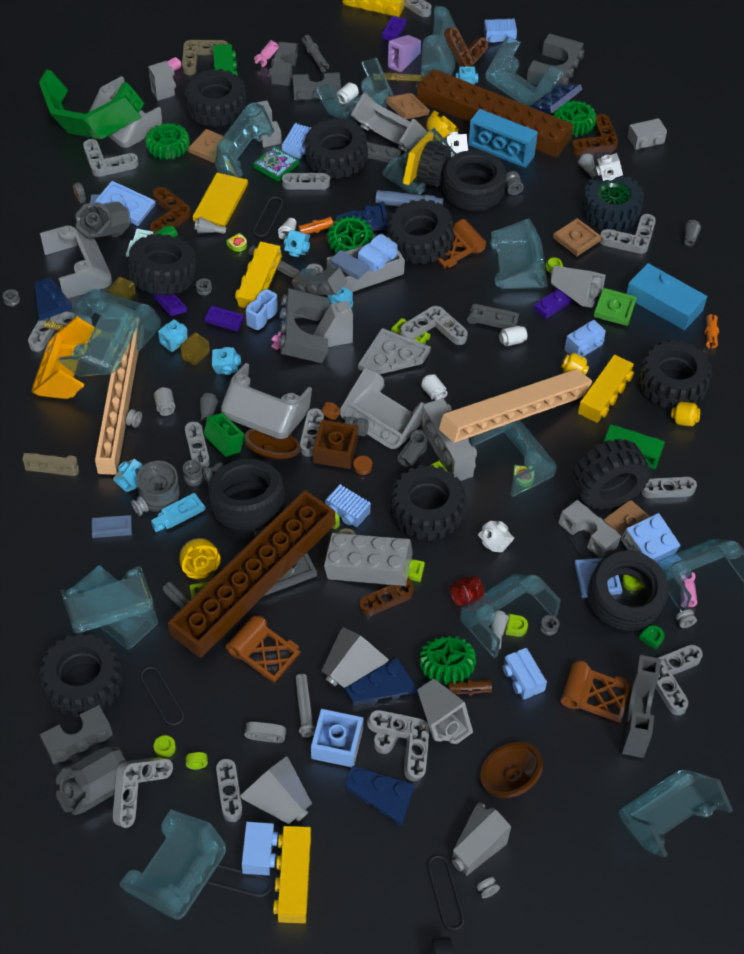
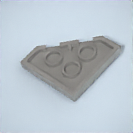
M382 328L359 362L358 369L363 371L366 367L378 374L420 365L427 358L431 347Z

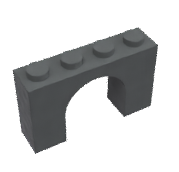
M548 34L544 41L542 55L558 59L564 64L552 66L533 60L528 69L526 82L552 90L559 84L567 85L569 78L573 77L575 68L577 69L580 59L584 56V43Z
M288 288L286 295H283L281 298V305H283L280 313L282 322L279 328V332H282L279 339L281 354L322 363L328 353V338L311 335L302 331L297 326L295 319L306 318L321 322L329 308V298Z
M639 656L631 682L622 754L644 758L653 732L654 715H650L654 690L659 679L661 659Z

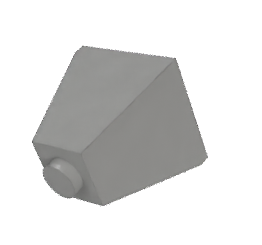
M554 266L550 278L551 284L577 303L593 308L595 305L594 299L596 296L600 297L606 275L592 271Z
M349 301L330 304L314 332L316 336L328 338V347L353 343V313Z
M343 627L323 666L322 672L327 675L325 680L333 686L338 684L345 688L382 666L389 659L361 635Z
M432 679L418 689L421 704L435 741L442 742L444 740L458 744L473 733L466 705L462 699L435 679Z
M287 756L271 767L240 795L243 800L288 824L295 818L299 822L308 814L306 809L312 804Z
M480 802L475 806L453 850L452 863L458 871H463L466 876L507 845L511 829L510 824L496 809L491 807L487 810L485 805Z

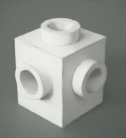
M458 132L448 133V136L442 141L443 145L450 146L451 156L468 150L466 134L458 135Z
M617 153L604 155L597 159V174L602 176L603 181L613 180L623 175Z
M501 521L487 522L478 534L483 540V545L493 552H503L514 539L509 533L508 527Z

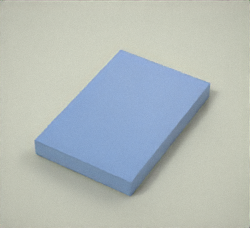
M111 181L94 201V204L97 202L119 201L130 211L131 223L137 226L140 225L155 206V200L114 181Z

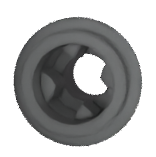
M689 220L684 225V243L687 246L695 244L701 230L700 223L696 220Z
M205 393L200 398V415L203 422L207 421V417L214 415L218 404L217 397L214 394Z

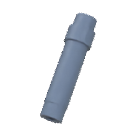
M377 190L376 204L384 201L385 205L401 207L402 204L410 203L411 200L420 201V199H425V201L433 200L435 203L438 202L443 205V198H436L433 195L423 196Z

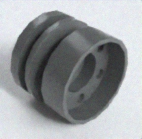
M156 460L148 462L141 467L136 478L139 496L146 502L150 511L161 512V509L179 501L178 476L176 469L171 464Z

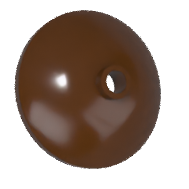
M251 429L245 433L244 437L247 447L266 460L290 459L296 456L301 448L299 441L291 435L284 439H278Z
M513 742L503 745L493 751L484 761L480 772L481 783L489 794L498 798H511L521 795L538 781L543 770L542 756L538 749L529 743Z

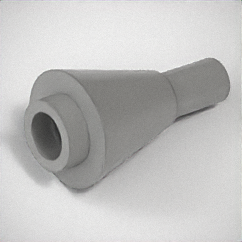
M584 154L580 157L578 164L594 180V176L597 173L593 155Z
M200 217L199 220L196 219L194 230H197V234L214 232L225 234L226 227L217 226Z
M494 611L493 614L489 615L492 635L494 636L493 649L496 650L501 649L502 636L509 616L503 611Z

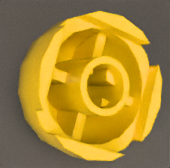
M433 111L426 123L427 131L434 133L433 141L437 142L439 140L442 142L448 136V133L459 131L455 129L456 126L445 116L439 117L437 116L439 113Z
M196 538L188 541L182 547L179 554V563L188 577L202 579L209 576L207 573L217 570L220 564V554L213 543L206 539Z

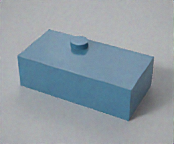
M479 109L470 122L468 145L526 168L535 155L538 131Z
M649 263L629 282L626 293L636 296L637 304L684 331L703 311L707 296Z

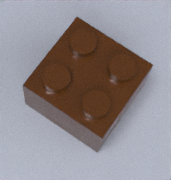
M321 420L313 448V463L351 469L358 443L359 426Z

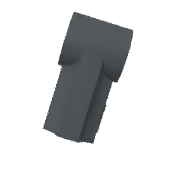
M415 430L411 433L409 442L397 457V461L406 468L412 467L418 457L427 450L426 432Z

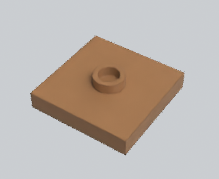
M412 93L386 98V103L404 119L429 114L430 110Z
M206 129L192 143L188 151L216 164L234 144L233 140Z
M578 218L553 234V238L576 256L601 241L602 237Z
M631 500L603 521L622 537L627 528L650 518V516Z

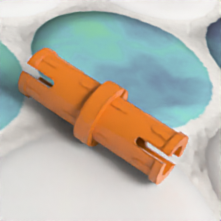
M331 217L318 221L312 220V223L298 226V230L305 234L319 233L321 230L329 228L330 225L333 226V221Z
M712 314L706 317L705 335L707 336L706 346L710 348V343L711 348L718 346V317L714 315V320H712Z

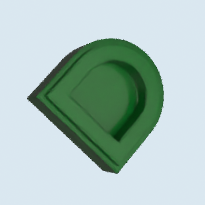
M651 625L645 628L639 639L657 650L663 642L664 632L660 627Z

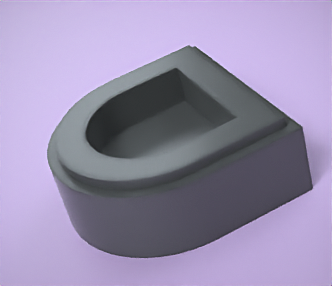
M74 183L73 190L80 203L86 202L85 192L81 183Z

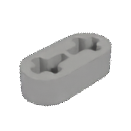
M393 721V723H397V727L394 726L396 730L403 729L400 721ZM377 733L374 739V748L381 754H387L393 749L399 737ZM385 737H388L387 744L381 746L380 741L383 742Z
M248 722L244 735L251 740L281 743L285 740L286 728L277 724Z

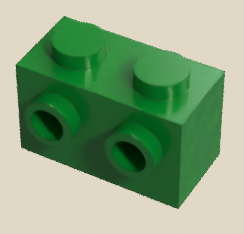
M224 413L207 417L204 436L225 457L239 453L245 434Z

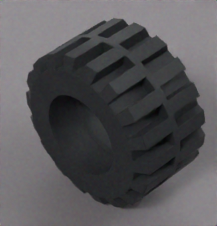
M429 141L426 144L418 164V181L436 187L443 182L444 166L451 157L450 146Z

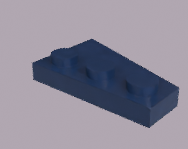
M384 201L379 202L374 207L369 205L364 207V210L358 212L353 210L336 216V221H338L339 217L344 219L345 215L348 218L354 215L355 219L360 216L361 221L366 219V225L370 224L371 230H388Z
M51 277L34 283L40 321L73 309L72 303Z
M398 658L378 667L347 687H343L344 692L353 705L376 702L379 699L392 697V699L399 698L400 695L418 694L417 687Z
M352 766L345 789L364 802L370 803L381 814L389 816L397 825L402 827L415 785Z

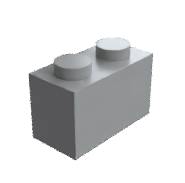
M166 61L148 66L151 92L157 101L174 96L176 85L173 80L174 70L172 66H169Z
M658 118L631 124L627 137L636 150L664 143L667 130Z

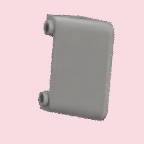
M365 367L343 403L340 415L344 420L348 416L355 417L356 419L367 418L369 423L367 434L386 447L397 449L421 425L422 407L426 403L421 402L411 412L382 394L384 378L375 371Z

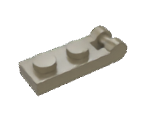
M24 453L23 463L25 470L75 476L79 473L77 458L73 455L63 458L55 455L47 456L37 453Z

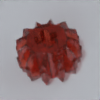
M467 576L454 582L450 587L452 600L459 606H468L481 600L485 595L483 582L476 576Z

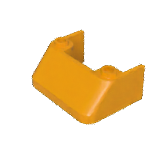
M78 316L58 331L46 346L32 392L44 397L73 398L76 392L84 387L82 382L73 378L79 359L89 353L91 349L89 346L90 342L101 331Z

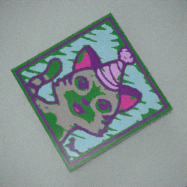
M273 146L253 163V168L279 182L284 174L291 172L299 165V159Z

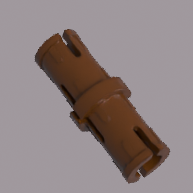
M467 679V681L455 682V685L449 682V690L455 695L468 694L469 696H473L475 693H492L491 679L478 681Z

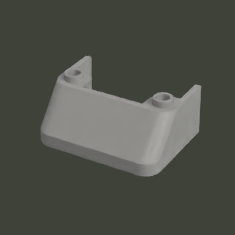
M121 76L102 86L89 112L111 101L122 82H124V77ZM157 107L146 114L140 110L139 115L142 118L110 134L109 137L124 148L138 143L146 138L150 128H155V125H161V108Z
M366 93L362 94L351 113V116L361 124L362 129L366 131L370 129L398 144V148L404 152H407V150L411 151L428 133L415 119H412L410 122L378 105Z
M64 226L40 233L45 255L78 246L84 260L74 265L75 273L59 278L61 291L67 298L111 285V274L94 238H87L73 226Z
M245 363L231 379L221 405V413H224L234 422L278 439L287 438L308 413L312 388L308 387L301 396L288 393L283 395L281 399L249 387V364Z

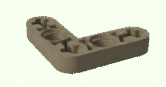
M224 40L186 41L183 48V73L186 75L195 74L197 71L198 55H214L213 45L228 43Z

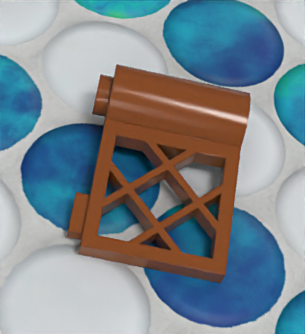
M465 219L459 220L453 227L455 242L452 245L453 250L445 253V255H450L451 258L446 261L442 258L436 259L443 268H450L456 265L458 260L470 253H481L485 249L486 241ZM456 247H463L465 249L462 252L455 251Z
M252 616L227 643L226 649L233 657L242 659L275 684L299 656V646L291 640L285 641L266 626L267 622L261 616ZM267 636L275 640V646L264 647V639ZM279 650H288L292 653V656L287 659H280ZM265 651H276L277 659L266 660ZM254 652H262L263 661H254L249 656ZM278 664L279 671L272 675L267 671L266 665Z
M584 661L573 662L567 676L561 703L568 708H581L620 723L631 685L627 683L628 680L615 676L614 679L591 670ZM593 679L602 681L605 687L597 690L593 684ZM619 687L624 689L623 695L616 697L612 688ZM607 690L612 700L604 703L599 693ZM595 695L600 705L592 706L587 704L588 698ZM615 703L619 710L618 715L611 713L607 706Z

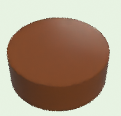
M326 402L321 408L322 413L333 420L337 419L341 413L339 407L331 402Z
M367 456L357 457L353 462L354 471L360 475L370 473L372 470V460Z

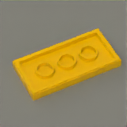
M428 132L409 152L403 184L410 185L417 177L421 154L429 141H433L434 133Z
M216 173L193 215V221L196 222V219L199 220L202 217L217 226L226 227L248 185V180Z

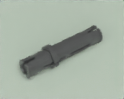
M305 35L306 40L302 38V43L305 45L306 51L313 57L322 72L327 71L324 66L329 69V64L318 50L317 44L312 41L309 35Z

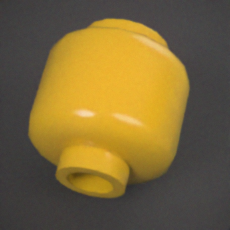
M574 352L569 355L566 354L561 363L563 373L578 369L586 375L589 369L587 359Z
M679 402L672 409V418H675L677 425L692 427L695 423L699 422L700 408L695 403Z

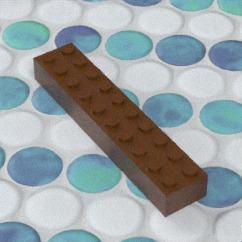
M434 68L418 85L417 99L421 103L465 121L471 122L474 115L481 109L538 131L535 149L556 158L571 140L572 123Z
M304 490L168 622L170 635L199 658H202L336 524L335 510Z

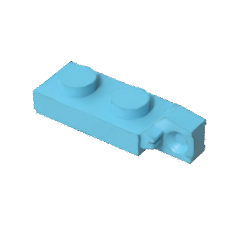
M193 493L161 509L158 517L151 520L152 528L155 532L163 530L165 527L166 529L172 528L205 511V506L197 495Z

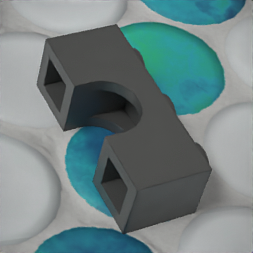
M279 42V48L274 53L275 58H272V68H269V77H271L272 84L290 86L293 76L292 66H295L298 57L297 43Z
M324 73V79L320 82L311 81L308 74L293 75L294 100L336 98L337 92L341 89L340 73Z
M340 267L326 268L320 275H318L314 268L302 269L291 283L295 290L314 295H336L347 283V280Z
M99 705L80 714L83 727L76 734H66L60 724L39 734L53 764L64 762L69 756L77 752H84L89 746L97 742H103L113 735L110 724Z

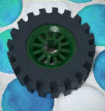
M623 174L613 180L603 181L602 176L596 175L594 180H589L585 188L582 213L587 221L591 220V225L597 224L598 229L602 230L604 227L610 230L615 229V231H620V228L627 230L629 226L633 227L635 225V222L640 217L644 192H642V187L638 186L636 180L631 181L632 177L627 176V178H624Z

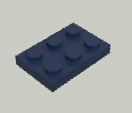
M573 83L564 86L559 84L553 88L552 92L546 93L543 96L544 98L534 102L531 108L546 114L553 113L579 93L582 87L580 84L573 85Z

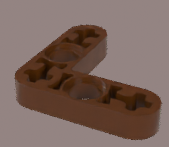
M456 27L445 29L444 37L459 67H471L488 48V42L484 37L475 39L466 47Z
M604 114L596 116L594 126L599 137L575 140L572 146L574 154H594L615 151L617 149L618 138L608 116Z
M159 187L153 191L155 202L168 212L150 224V231L155 233L164 226L169 225L176 228L190 218V207L166 188ZM170 202L176 203L175 205H168ZM168 219L175 220L173 222H167Z
M409 577L407 578L406 586H403L405 590L408 589L406 593L404 590L401 591L400 585H389L362 597L360 600L361 613L371 616L412 598L414 586ZM388 594L392 597V600L383 601L381 597ZM368 603L369 605H372V608L365 606V604Z

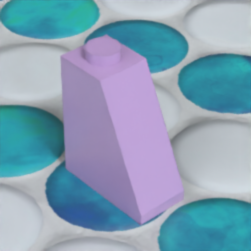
M410 35L390 40L388 67L402 72L421 53V40Z

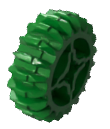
M574 100L571 102L567 101L553 113L554 117L573 124L572 135L575 137L588 134L589 131H592L596 122L594 109L591 108V105H586V102L581 103L580 100L578 102Z
M175 123L155 125V128H150V131L147 132L145 139L146 148L150 155H154L155 158L159 157L160 160L166 158V160L168 158L174 160V157L180 158L181 154L184 155L185 151H188L190 144L188 132L181 125H175Z
M345 215L344 219L339 217L338 221L334 220L333 226L330 225L328 243L331 244L330 248L334 250L335 255L340 250L346 252L367 245L374 239L373 230H371L370 224L366 225V219L361 221L360 216L355 219L354 215L351 218Z
M441 635L440 639L433 638L432 642L427 641L426 646H423L420 655V667L424 675L428 676L430 681L436 679L439 683L444 682L445 685L448 682H452L455 685L456 681L463 682L464 678H469L476 664L475 652L471 644L467 643L465 639L460 640L458 636L451 638L449 635L448 638H444Z

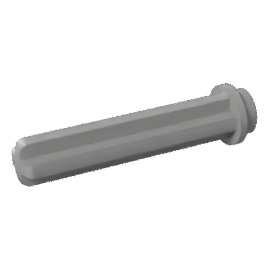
M298 674L296 675V687L301 720L299 733L302 734V737L309 738L314 736L316 727L312 722L307 675Z

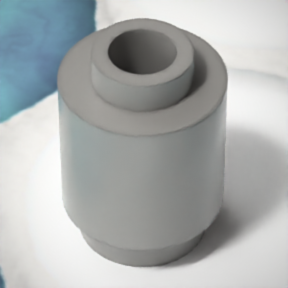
M165 387L155 391L154 399L157 411L163 416L171 415L175 409L172 391Z

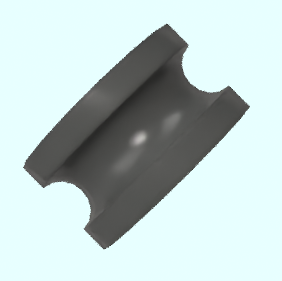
M205 278L199 279L196 282L197 293L200 295L211 293V281Z
M10 289L3 293L6 305L15 306L20 302V297L16 290Z
M547 615L543 617L540 624V630L543 634L554 635L558 631L559 620L555 616ZM547 622H550L553 627L548 628V625L546 626Z

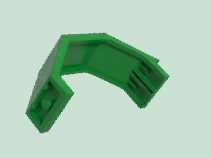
M46 70L39 81L50 114L70 134L103 139L142 118L139 112L144 102L126 82H122L111 101L89 113L83 114L64 109L62 101L68 89L51 70Z

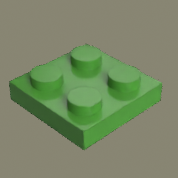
M603 288L594 317L628 326L637 297Z

